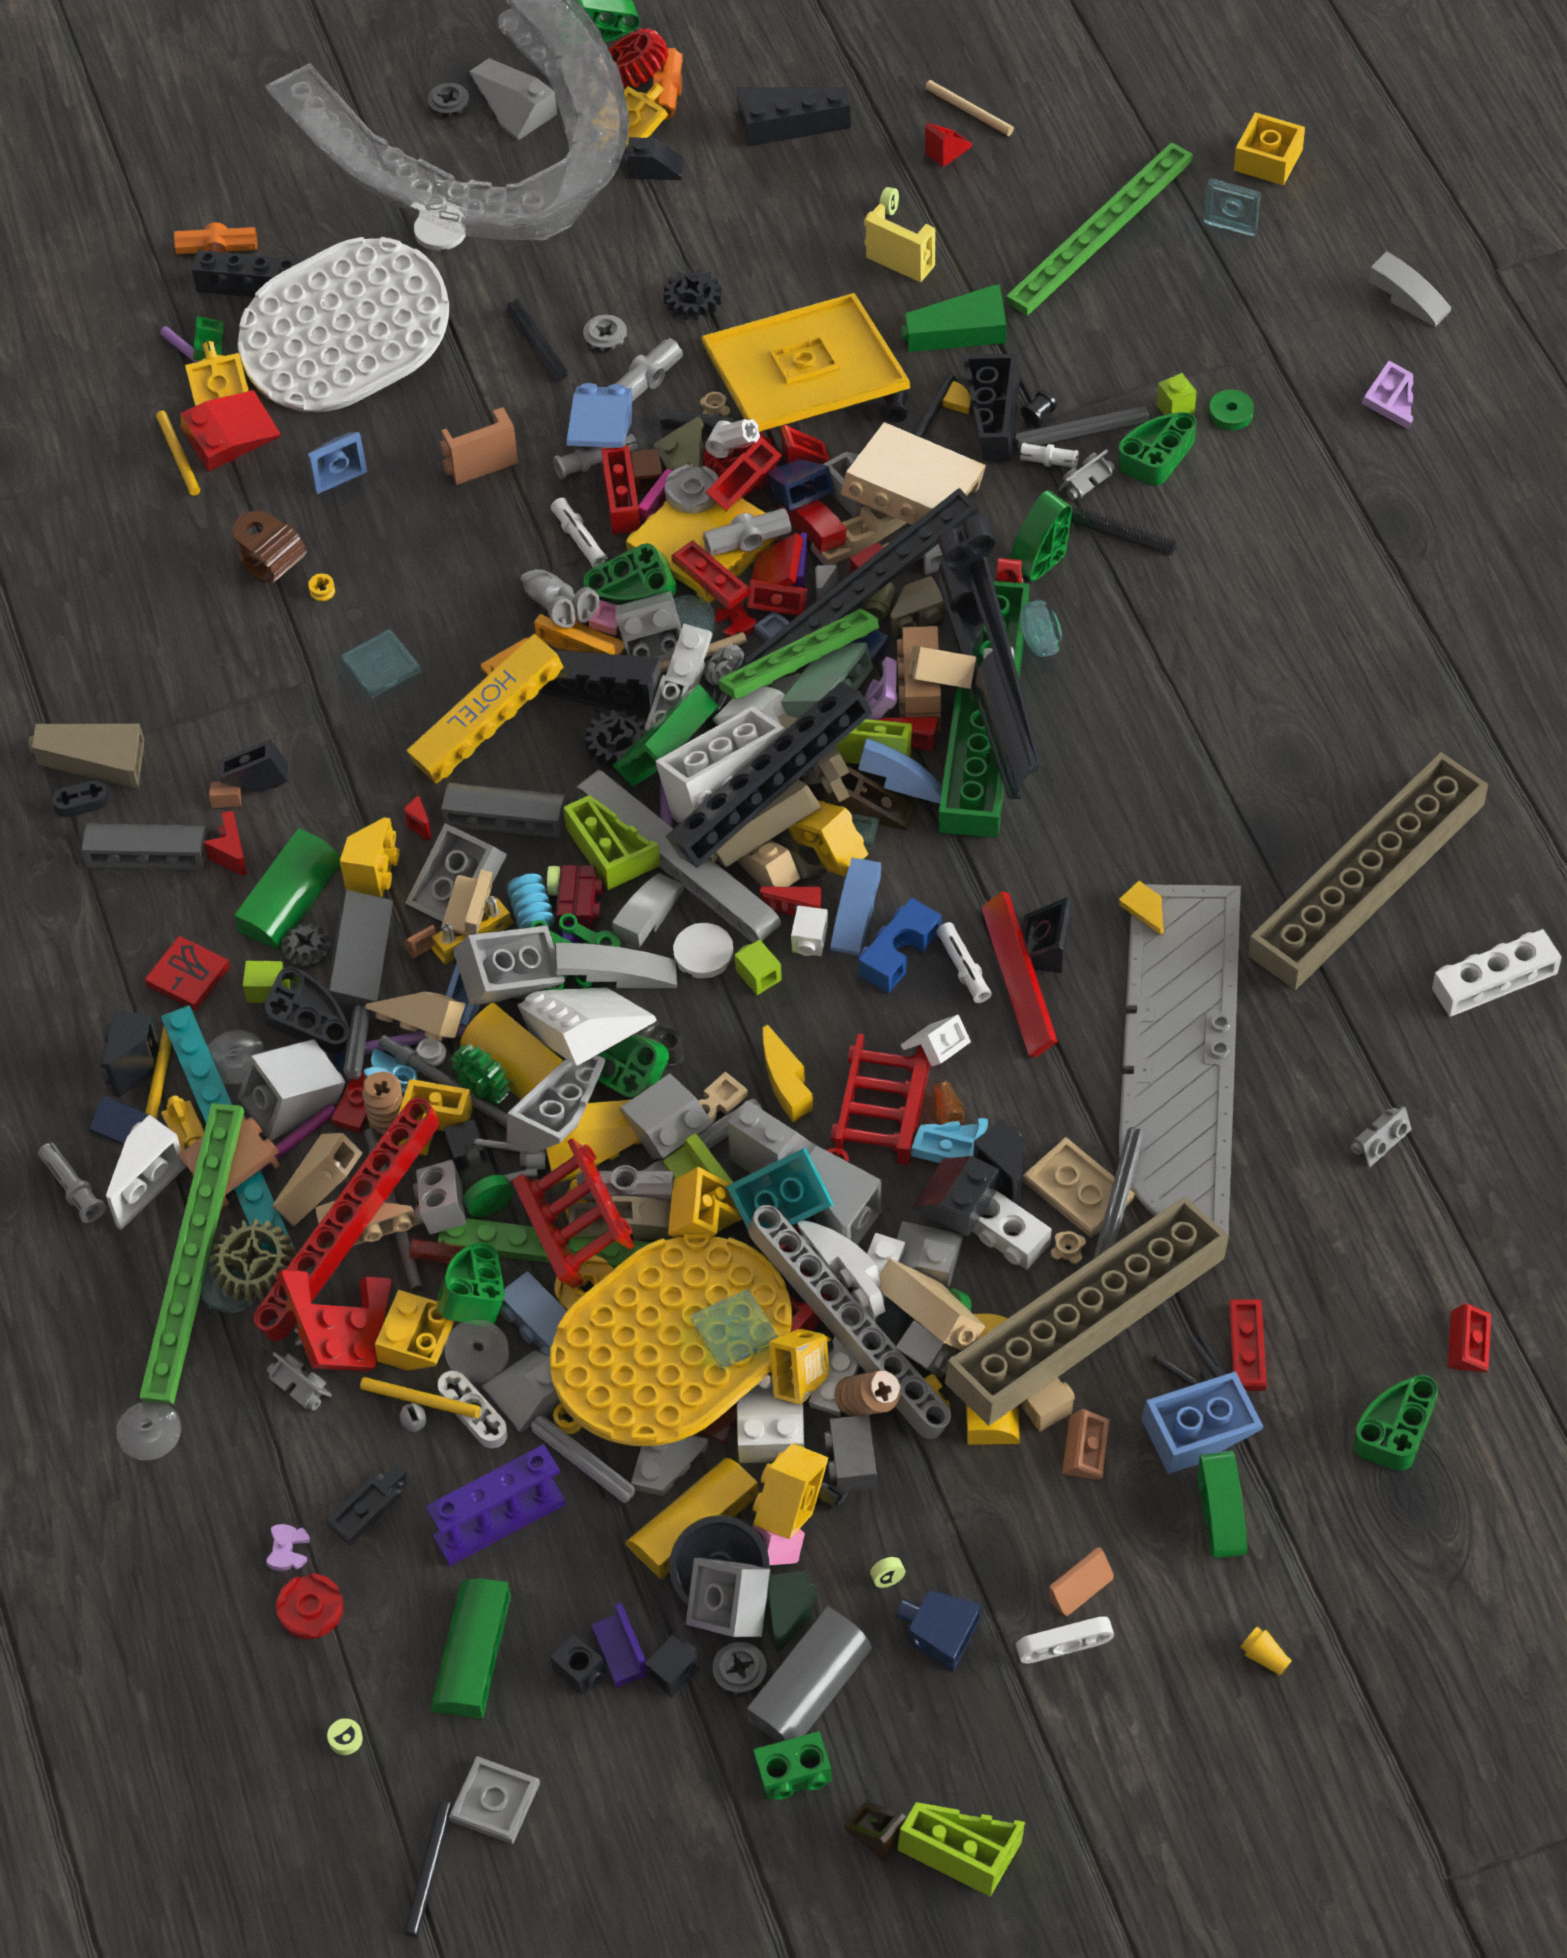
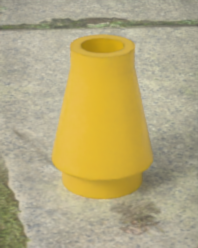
M1258 1627L1253 1630L1240 1646L1246 1652L1244 1656L1272 1670L1278 1676L1282 1674L1292 1661L1286 1656L1268 1631L1265 1630L1263 1632Z

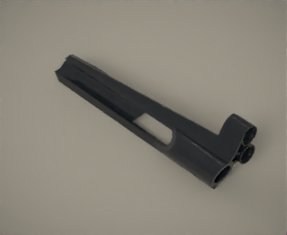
M974 515L964 522L962 530L951 528L943 531L938 536V543L944 559L939 565L938 573L940 577L937 583L960 654L974 656L973 646L983 624L985 626L993 651L986 656L979 668L975 661L971 687L1007 797L1009 799H1021L1019 790L1023 781L1029 774L1038 771L1041 762L987 557L995 547L996 542L987 517L984 515Z

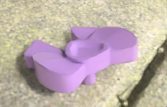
M285 1524L273 1526L271 1528V1534L274 1539L273 1552L266 1560L267 1566L275 1571H286L291 1569L292 1566L295 1569H299L307 1562V1557L292 1552V1544L309 1543V1535L303 1528L296 1530V1528Z

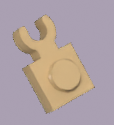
M724 1072L704 1090V1097L706 1099L699 1100V1103L704 1111L709 1112L707 1115L713 1123L719 1110L727 1115L748 1096V1089L727 1072Z

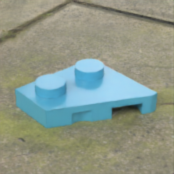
M980 1118L977 1124L960 1126L959 1121L947 1122L942 1125H920L911 1148V1156L941 1163L942 1159L973 1156L974 1140L986 1132L988 1119Z

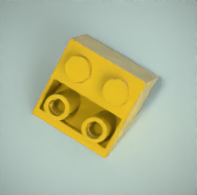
M384 817L347 837L340 858L346 890L380 898L383 897L385 890H389L392 881L391 869L392 866L398 864L400 854L399 848L395 846L396 831H392L390 818Z
M398 1290L375 1343L377 1362L406 1371L436 1366L455 1321L448 1320L439 1314L437 1301Z

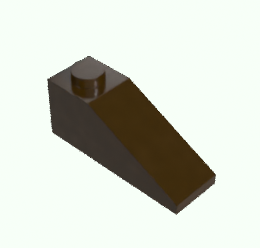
M848 766L849 773L840 777L849 794L848 798L839 802L834 792L828 794L822 784L817 797L818 801H824L839 807L842 806L850 812L852 817L901 830H906L909 826L915 804L885 789L882 785Z

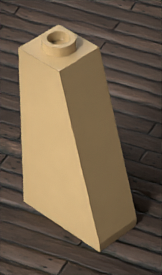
M891 1258L888 1259L879 1275L881 1286L878 1287L885 1296L943 1343L962 1351L978 1340L985 1325L940 1281Z

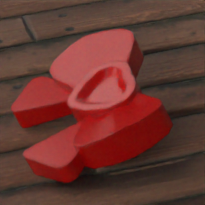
M743 600L730 610L724 606L723 610L718 609L716 611V623L728 619L732 621V625L723 631L725 637L741 632L747 636L754 632V626L757 624V621L748 617L744 610Z

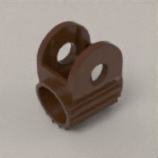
M247 512L241 515L233 524L232 533L234 540L239 545L238 558L240 563L254 577L263 582L271 584L277 581L299 562L307 552L297 532L288 523H281L267 512ZM254 525L263 527L261 533L249 534L247 531Z

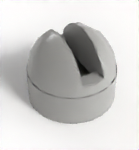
M411 1403L402 1408L400 1421L405 1430L415 1432L425 1426L427 1420L425 1410L419 1404ZM412 1411L415 1412L418 1419L413 1422L409 1413Z

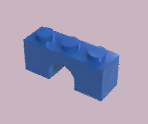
M911 898L905 906L901 905L896 910L893 920L888 926H883L878 931L875 941L870 947L866 946L860 952L857 960L859 962V976L889 994L906 974V956L898 952L897 949L902 946H914L924 952L938 936L936 931L941 926V914L914 898Z

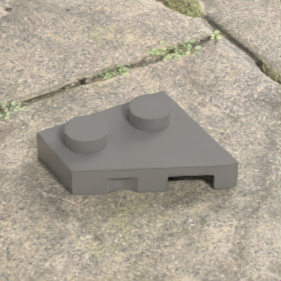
M692 1435L673 1443L641 1446L631 1484L635 1487L636 1491L664 1496L674 1485V1481L678 1477L683 1476L690 1468V1463L701 1451L704 1453L708 1449V1439Z

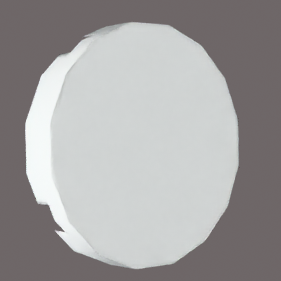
M449 208L427 210L414 223V235L417 242L424 248L433 251L454 248L463 241L467 233V223L463 215Z
M697 923L685 928L677 935L673 944L674 959L678 968L685 973L686 971L692 974V977L699 979L712 978L723 973L734 957L733 941L728 932L720 926L710 923Z

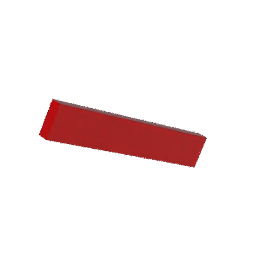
M1001 891L984 904L981 909L1028 1055L1036 1058L1058 1041L1010 895Z

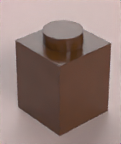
M659 448L631 451L637 495L648 494L662 475Z

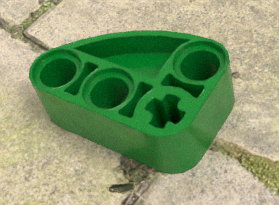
M564 0L556 18V23L565 44L590 46L615 40L634 31L639 26L640 19L632 0Z
M1188 412L1163 415L1144 422L1129 432L1119 444L1118 468L1120 471L1148 485L1158 486L1163 484L1195 442L1196 418L1194 415Z
M1045 491L1038 497L1026 516L1011 551L1010 559L1022 560L1021 573L1031 581L1039 579L1063 559L1067 550L1072 507L1051 491Z
M648 543L641 544L591 569L586 573L583 580L584 587L594 590L598 594L599 600L616 605L626 604L671 591L672 596H674L677 590L676 581L667 558L655 546ZM629 568L627 575L621 577L622 572ZM604 580L603 586L599 589H596L598 583ZM664 580L662 587L656 589L658 582Z
M631 1035L597 1054L605 1059V1064L598 1081L626 1097H636L659 1081L669 1059L667 1048L650 1038ZM649 1049L654 1053V1059L651 1064L648 1063L646 1057ZM611 1061L615 1066L612 1076L608 1072V1066Z
M484 1242L473 1243L462 1249L451 1260L437 1298V1310L442 1317L452 1321L478 1325H491L496 1321L505 1291L498 1252L492 1245Z
M1426 1375L1415 1376L1390 1387L1380 1394L1368 1406L1357 1424L1353 1442L1355 1453L1363 1459L1393 1470L1402 1471L1411 1467L1434 1410L1438 1393V1386L1435 1380ZM1424 1393L1428 1398H1420L1415 1394ZM1413 1420L1418 1425H1409L1405 1421ZM1371 1436L1375 1438L1376 1441H1366L1365 1439H1363V1437Z
M1233 1450L1199 1454L1197 1480L1213 1559L1247 1555L1245 1517L1235 1454Z

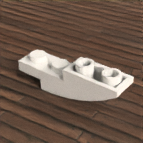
M683 624L666 676L662 675L645 730H649L685 693L699 684L706 665L704 658L713 635L711 631Z
M805 1220L798 1222L801 1237L838 1280L841 1279L846 1288H853L854 1296L861 1307H867L874 1317L884 1313L886 1310L881 1291L878 1288L881 1286V1281L874 1261L859 1246L836 1231Z

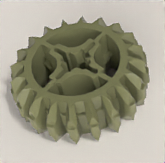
M256 1218L252 1226H248L247 1222L242 1220V1228L238 1230L230 1225L231 1234L229 1236L220 1234L223 1244H213V1250L216 1254L210 1256V1262L214 1265L210 1271L213 1277H216L215 1283L218 1288H223L222 1291L228 1297L233 1295L235 1301L240 1302L245 1297L247 1303L251 1305L255 1297H258L263 1302L265 1295L271 1291L277 1282L276 1274L281 1270H286L296 1255V1250L291 1245L290 1237L286 1234L284 1235L281 1227L277 1226L274 1228L268 1220L261 1226L260 1221ZM261 1243H266L276 1248L277 1254H270L269 1251H264ZM230 1269H237L238 1272H243L246 1280L232 1276Z

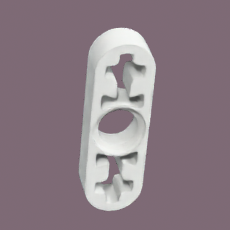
M448 1371L442 1374L438 1380L440 1396L469 1404L477 1403L482 1407L478 1419L459 1414L455 1415L483 1446L497 1448L503 1445L508 1433L506 1423L462 1373ZM448 1384L458 1385L459 1392L462 1395L460 1399L453 1389L448 1390ZM485 1420L491 1429L498 1430L497 1435L487 1434L486 1427L483 1424Z
M1096 1617L1025 1636L1016 1642V1649L1022 1663H1034L1102 1645L1114 1637V1632L1109 1618Z

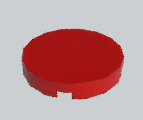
M316 1573L308 1574V1576L301 1578L298 1576L291 1579L281 1589L276 1600L277 1616L282 1627L292 1636L301 1639H317L328 1634L338 1625L343 1614V1598L338 1586L326 1576Z

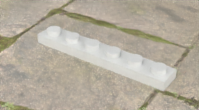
M875 1233L867 1255L876 1264L879 1275L889 1258L897 1262L901 1261L906 1243ZM881 1292L882 1299H883V1303H884L887 1296H885V1295ZM867 1307L863 1308L874 1322L877 1323L879 1315L874 1317ZM842 1317L846 1325H855L850 1318ZM834 1337V1350L828 1354L829 1376L812 1393L809 1406L840 1417L842 1411L835 1402V1387L842 1378L856 1375L860 1365L838 1339ZM863 1342V1345L867 1348L869 1342Z

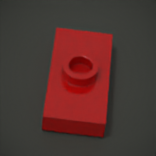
M361 1071L359 1079L355 1080L352 1078L331 1118L332 1125L357 1133L362 1132L368 1120L362 1094L364 1080L367 1077L363 1071Z

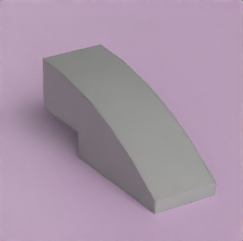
M1386 251L1371 266L1369 282L1391 294L1390 302L1434 327L1451 312V306L1426 279Z
M659 873L652 877L629 899L613 920V933L619 939L640 947L651 930L656 932L685 889V884Z

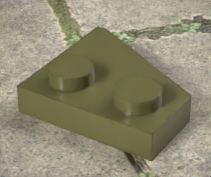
M699 416L654 443L655 448H659L660 457L667 469L674 471L678 467L690 464L701 468V465L703 466L701 456L704 451V443L701 440L704 423Z

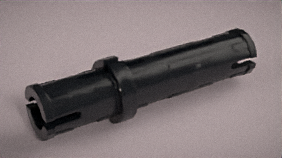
M663 408L661 417L670 418L660 419L661 426L682 427L699 416L704 423V429L702 430L712 432L719 421L724 420L734 423L744 418L721 416V413L716 412L710 415Z

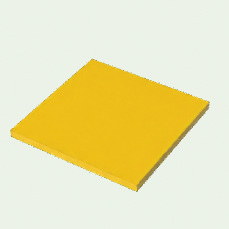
M855 293L701 337L704 349L742 416L746 420L753 419L758 424V432L910 388L908 377Z

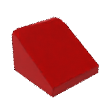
M417 796L404 808L406 825L409 829L429 841L432 838L429 821L420 797Z

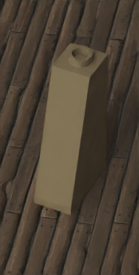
M35 724L34 736L29 737V751L34 753L37 765L130 788H138L144 748V737L140 724Z
M797 779L708 859L713 863L717 861L727 867L810 815L821 806L808 785Z

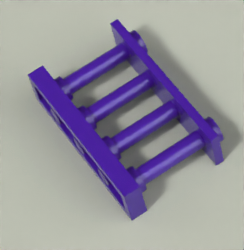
M544 1444L426 1505L427 1511L439 1532L433 1534L434 1541L449 1566L566 1505L565 1498L552 1479L553 1476L560 1473V1469Z

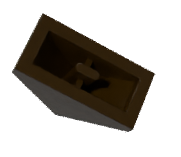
M865 1802L843 1827L883 1861H886L898 1847L900 1828L905 1822L906 1817L901 1812Z

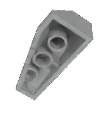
M490 58L469 71L480 93L486 98L490 110L496 115L500 127L519 141L557 115L555 91L538 78Z
M595 1055L578 1066L565 1059L508 1112L506 1141L532 1154L561 1143L578 1126L603 1069L605 1059Z

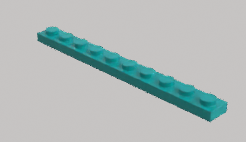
M189 1005L161 1016V1019L206 1124L211 1103L232 1105ZM259 1170L234 1189L249 1226H252L255 1218L260 1221L261 1226L268 1220L274 1228L279 1226L282 1228L284 1235H288L280 1214L272 1207L274 1200L262 1172ZM261 1243L264 1251H269L270 1254H277L276 1248L269 1244Z

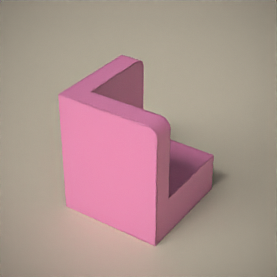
M753 1525V1528L766 1545L770 1565L793 1564L799 1561L805 1534L801 1529L789 1540Z

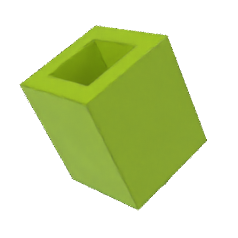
M1183 373L1158 383L1157 406L1164 415L1178 412L1195 414L1196 390Z
M760 939L751 945L743 946L735 954L736 972L756 995L782 980L781 963Z
M246 961L243 989L247 1003L266 1002L278 973L284 969L282 961ZM289 979L282 981V985L286 989H290Z

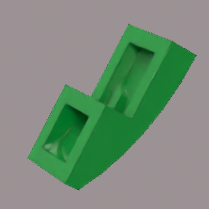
M196 317L193 359L201 361L206 358L202 345L207 342L208 349L211 351L208 341L214 342L216 355H221L223 321Z

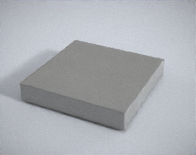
M476 1756L451 1810L449 1820L513 1844L540 1785V1780Z

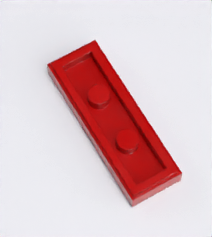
M690 541L671 555L672 562L728 610L750 595V588L695 541Z
M1229 1299L1232 1372L1236 1371L1245 1391H1266L1262 1299Z

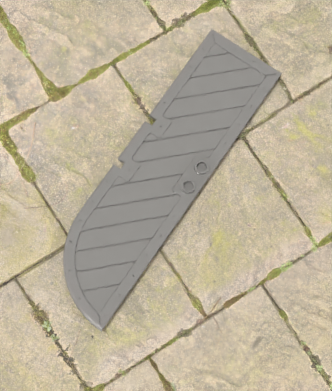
M1145 884L1162 897L1164 933L1159 935L1131 914L1126 1008L1137 1009V1014L1125 1015L1122 1068L1134 1070V1074L1122 1075L1119 1158L1122 1153L1127 1130L1130 1127L1142 1129L1144 1131V1138L1130 1188L1135 1193L1138 1201L1152 1215L1156 1216L1185 1196L1229 1236L1241 886Z

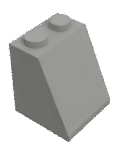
M315 1039L252 1055L238 1099L262 1129L266 1139L274 1140L309 1120L328 1104H337L345 1081L342 1074L336 1070L328 1059L326 1052L320 1048Z
M748 1100L727 1121L730 1159L749 1173H753L802 1148H806L810 1155L815 1146H817Z
M815 1146L809 1156L834 1205L812 1216L819 1225L836 1231L858 1246L882 1212L881 1180L830 1152Z

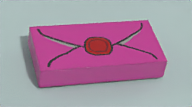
M667 469L664 471L638 505L641 526L651 514H655L666 501V479L672 470Z

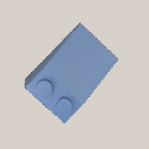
M593 383L577 386L573 395L567 446L623 448L632 422V388H625L624 385L620 384L597 387Z
M1236 1371L1146 1400L1141 1418L1168 1474L1198 1465L1199 1454L1222 1452L1263 1429V1425Z

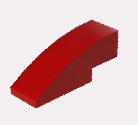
M760 437L756 443L738 457L705 494L727 512L779 463L782 455Z
M818 499L792 511L785 509L789 516V521L800 535L801 533H807V542L812 541L820 553L845 544L847 528ZM778 503V506H779L780 509H782V508L785 509L783 506H781V505Z

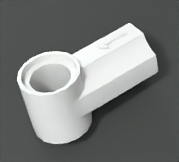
M743 419L734 423L724 420L719 421L706 441L705 448L712 456L725 458L730 450L757 442L760 437L758 424L753 419Z

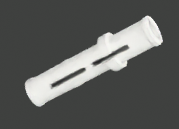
M565 498L556 499L551 504L552 512L560 520L561 528L565 533L571 535L591 563V566L595 568L607 562L606 554L603 553L583 525L581 516L574 513Z
M949 922L941 925L936 933L959 972V980L962 984H966L975 1003L985 1002L991 997L992 993L982 977L981 967L974 963L954 924Z

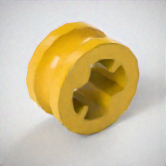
M321 573L316 574L309 580L310 595L313 599L326 601L335 594L334 581L331 576ZM324 585V588L326 587V589L320 591V588H318V586Z
M560 1403L553 1412L554 1423L567 1435L575 1434L582 1426L575 1420L568 1423L566 1419H563V1415L567 1411Z

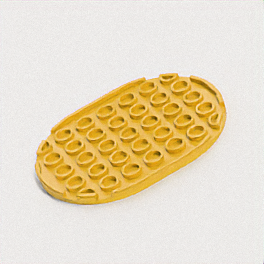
M693 1233L684 1234L683 1237L669 1240L663 1238L650 1243L629 1256L582 1295L568 1309L559 1322L553 1344L550 1348V1371L556 1395L567 1413L578 1424L591 1433L612 1442L631 1446H657L690 1437L717 1420L762 1381L765 1375L772 1371L769 1342L790 1333L792 1328V1308L786 1284L779 1271L763 1254L751 1246L730 1237L724 1239L713 1236L709 1237V1234Z

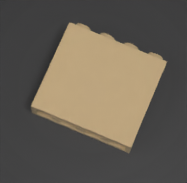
M884 422L847 470L841 495L913 525L959 487L967 496L971 491L976 493L980 487L986 465Z

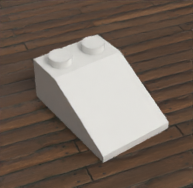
M150 1114L142 1122H138L127 1136L106 1193L116 1227L120 1230L186 1167L178 1155L182 1151L177 1134Z
M756 1385L738 1400L739 1463L774 1462L778 1453L784 1452L792 1443L804 1447L803 1403L797 1404L774 1398L773 1387L766 1389L760 1385Z

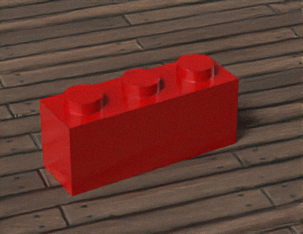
M629 446L601 449L602 471L612 535L637 531L640 528L639 507Z

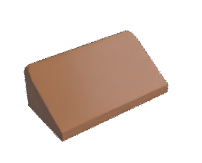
M1081 1409L1070 1416L1063 1474L1074 1477L1102 1479L1109 1419L1085 1409Z
M1100 1547L1094 1549L1050 1585L1049 1602L1064 1617L1070 1615L1113 1580V1572L1104 1551Z

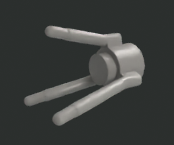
M483 1139L474 1140L475 1145L520 1152V1166H526V1170L504 1175L508 1181H512L520 1174H524L527 1177H537V1169H545V1149L532 1154L512 1143Z

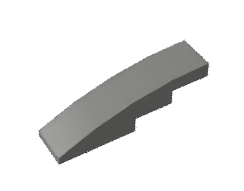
M556 943V975H586V982H616V988H677L675 959L621 947Z

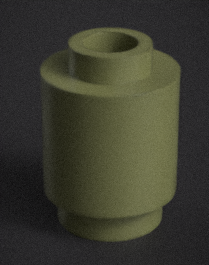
M891 582L862 604V609L875 616L878 621L883 620L890 611L895 594L894 585Z

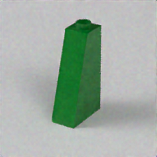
M1000 284L905 313V325H901L900 328L902 342L907 341L908 352L1006 344V320Z
M700 684L685 693L613 766L634 787L658 771L656 760L683 746L718 707L717 703Z

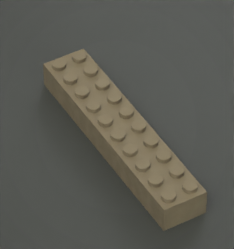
M1440 752L1250 936L1248 957L1296 990L1484 806L1488 784Z
M1182 1197L949 1359L945 1384L990 1426L1222 1261L1225 1257L1229 1236L1188 1198Z

